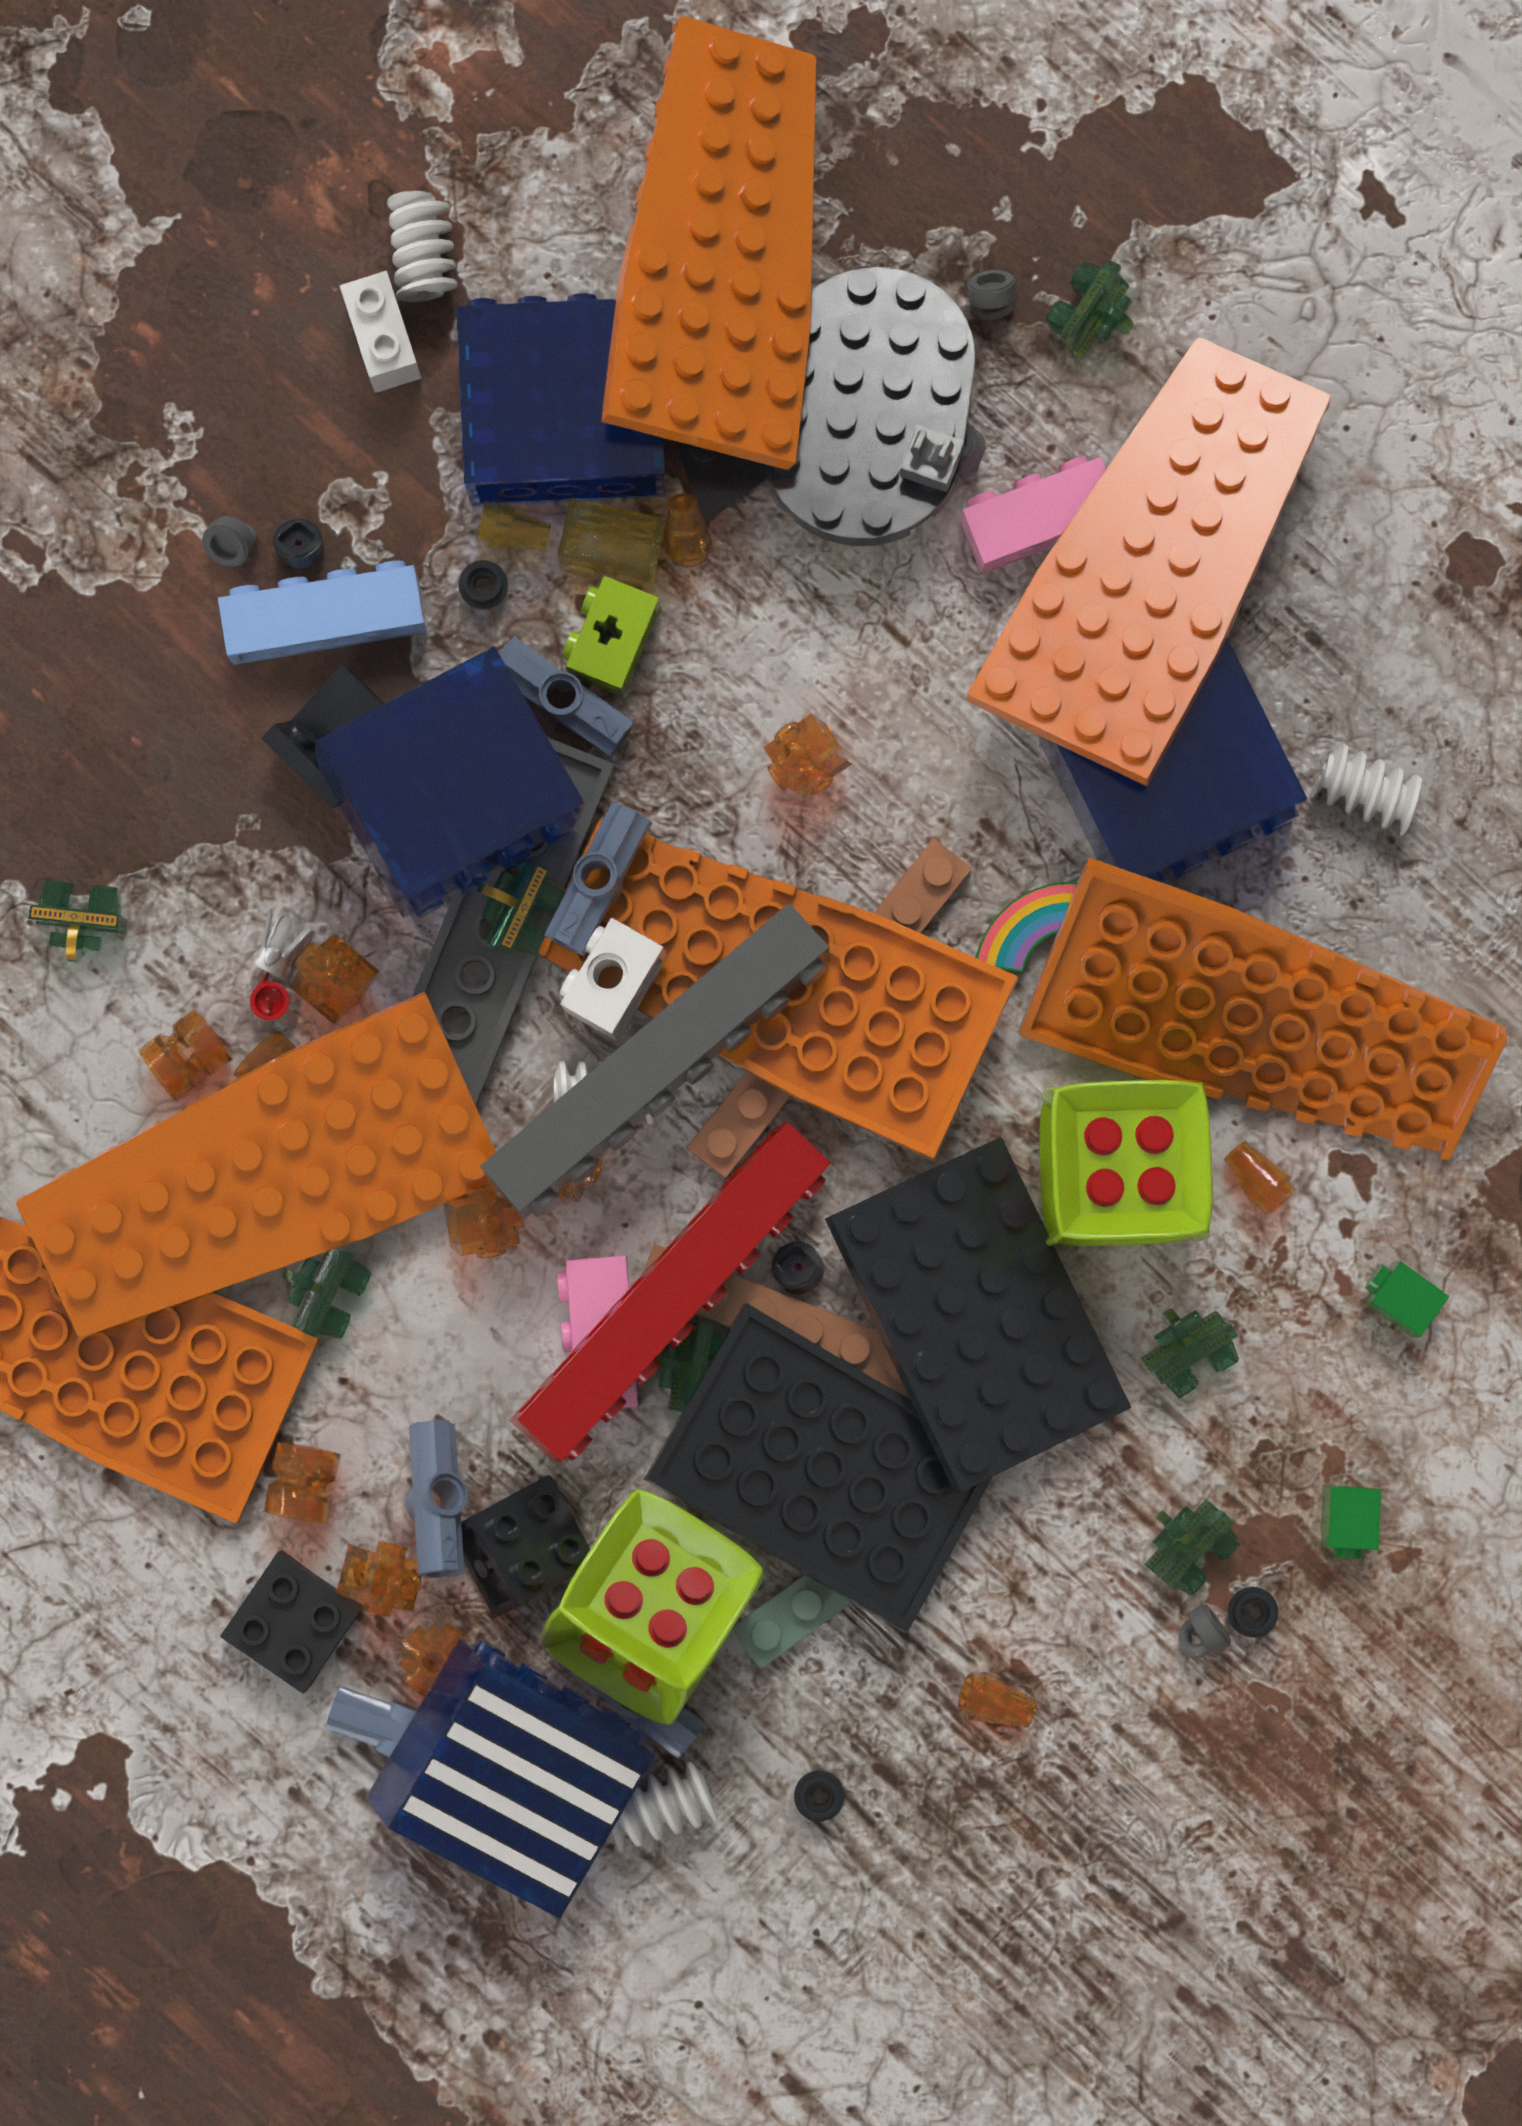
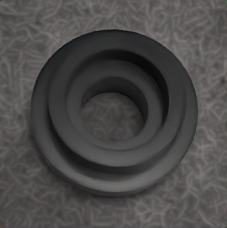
M487 560L475 561L462 571L459 578V591L463 600L470 607L478 610H489L497 607L505 599L508 592V580L503 569L496 563ZM486 578L492 581V590L487 594L476 592L475 584L478 580Z
M1253 1586L1245 1587L1231 1597L1227 1608V1615L1231 1626L1238 1633L1246 1637L1256 1638L1266 1635L1273 1629L1278 1619V1606L1274 1597L1266 1590ZM1250 1602H1256L1261 1608V1614L1255 1621L1246 1620L1243 1614L1244 1607Z
M810 1771L803 1775L795 1786V1805L798 1811L811 1821L823 1822L830 1820L840 1812L843 1806V1786L839 1779L828 1771ZM816 1786H822L829 1792L828 1800L823 1804H815L809 1798L810 1791Z

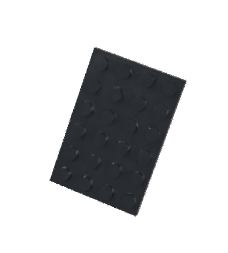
M1002 1136L825 1219L955 1494L961 1493L1132 1408L1054 1245L1049 1246L1046 1244L1049 1234Z
M745 1303L740 1308L643 1480L903 1633H908L992 1477L961 1493L955 1494L911 1400L755 1307Z

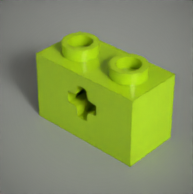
M603 576L599 588L591 586L586 594L581 614L587 617L580 633L572 631L565 644L562 659L568 661L566 665L567 672L574 675L578 680L623 697L659 612V598ZM610 625L616 626L617 636L620 639L611 638L607 645L602 644L598 631L607 632Z

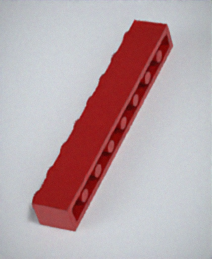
M789 1122L776 1126L509 1421L552 1462H562L566 1457L571 1461L575 1460L591 1443L592 1438L587 1433L600 1419L608 1423L626 1404L627 1401L622 1395L635 1381L639 1386L642 1385L658 1369L660 1363L655 1358L668 1344L675 1348L689 1335L694 1328L689 1320L701 1307L706 1311L710 1310L724 1296L727 1288L723 1283L733 1271L736 1270L739 1274H742L753 1264L761 1253L756 1248L761 1240L768 1233L775 1237L789 1224L794 1217L789 1212V1209L798 1199L802 1197L805 1201L809 1200L823 1186L826 1179L821 1174L831 1162Z

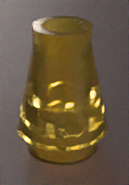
M499 499L497 504L485 501L476 540L487 542V548L531 549L544 552L550 534L551 523L541 521Z

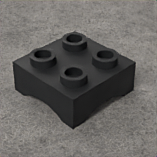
M281 1550L276 1553L220 1637L304 1694L311 1687L338 1644L364 1609V1606L327 1583L292 1556Z

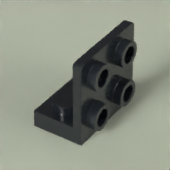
M343 665L334 671L291 721L273 724L261 739L332 809L351 803L412 736V730L348 666Z
M549 1475L461 1522L464 1563L494 1619L574 1576L590 1551V1547L553 1478Z

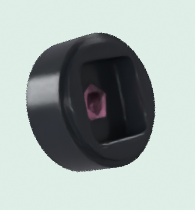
M293 519L279 526L274 533L273 546L277 559L288 568L304 569L319 561L323 555L324 542L321 531L315 523L309 520Z
M795 1241L784 1245L777 1251L772 1261V1273L775 1280L785 1291L792 1294H804L816 1288L821 1282L824 1275V1263L813 1246L805 1242Z

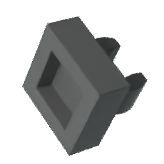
M917 425L900 466V477L947 492L964 451V440Z

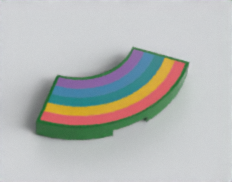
M1078 882L1048 884L1035 888L1013 900L994 918L987 928L975 958L1007 972L1023 974L1026 961L1036 946L1044 940L1057 935Z

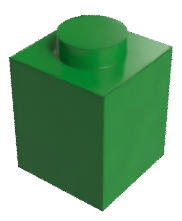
M1402 1261L1392 1262L1389 1267L1381 1264L1372 1274L1365 1285V1289L1370 1291V1294L1363 1303L1410 1337L1417 1338L1423 1335L1450 1296Z
M1323 1485L1321 1545L1334 1548V1557L1364 1559L1365 1550H1379L1381 1489Z

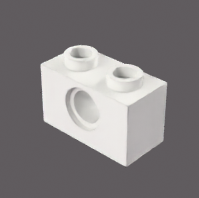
M387 270L339 285L374 392L377 393L421 379Z
M611 917L605 928L598 926L591 935L585 948V952L589 953V956L580 971L573 969L565 979L560 990V995L564 997L560 1005L570 1015L612 1039L619 1041L668 958V954L663 946ZM609 966L621 968L623 970V977L616 987L605 989L598 985V977L603 969Z

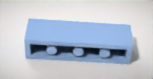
M404 561L384 562L376 565V571L357 574L355 569L336 570L329 572L326 580L308 582L306 577L287 578L278 582V588L260 591L257 585L239 586L229 590L230 596L218 597L226 653L233 665L428 633L419 577L415 566H405Z

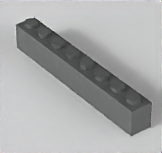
M788 903L480 1166L484 1175L523 1220L532 1213L536 1217L541 1216L559 1200L560 1197L557 1195V1191L570 1180L578 1184L597 1168L598 1163L595 1159L605 1150L611 1147L616 1151L630 1141L637 1132L633 1126L646 1115L650 1114L652 1118H655L664 1112L675 1100V1096L672 1093L686 1081L693 1085L706 1076L714 1066L711 1060L726 1048L729 1052H732L740 1047L751 1036L752 1031L749 1027L763 1015L769 1020L782 1011L790 1002V998L787 995L798 985L803 983L808 987L817 981L828 969V965L825 962L830 959L829 946L794 907Z

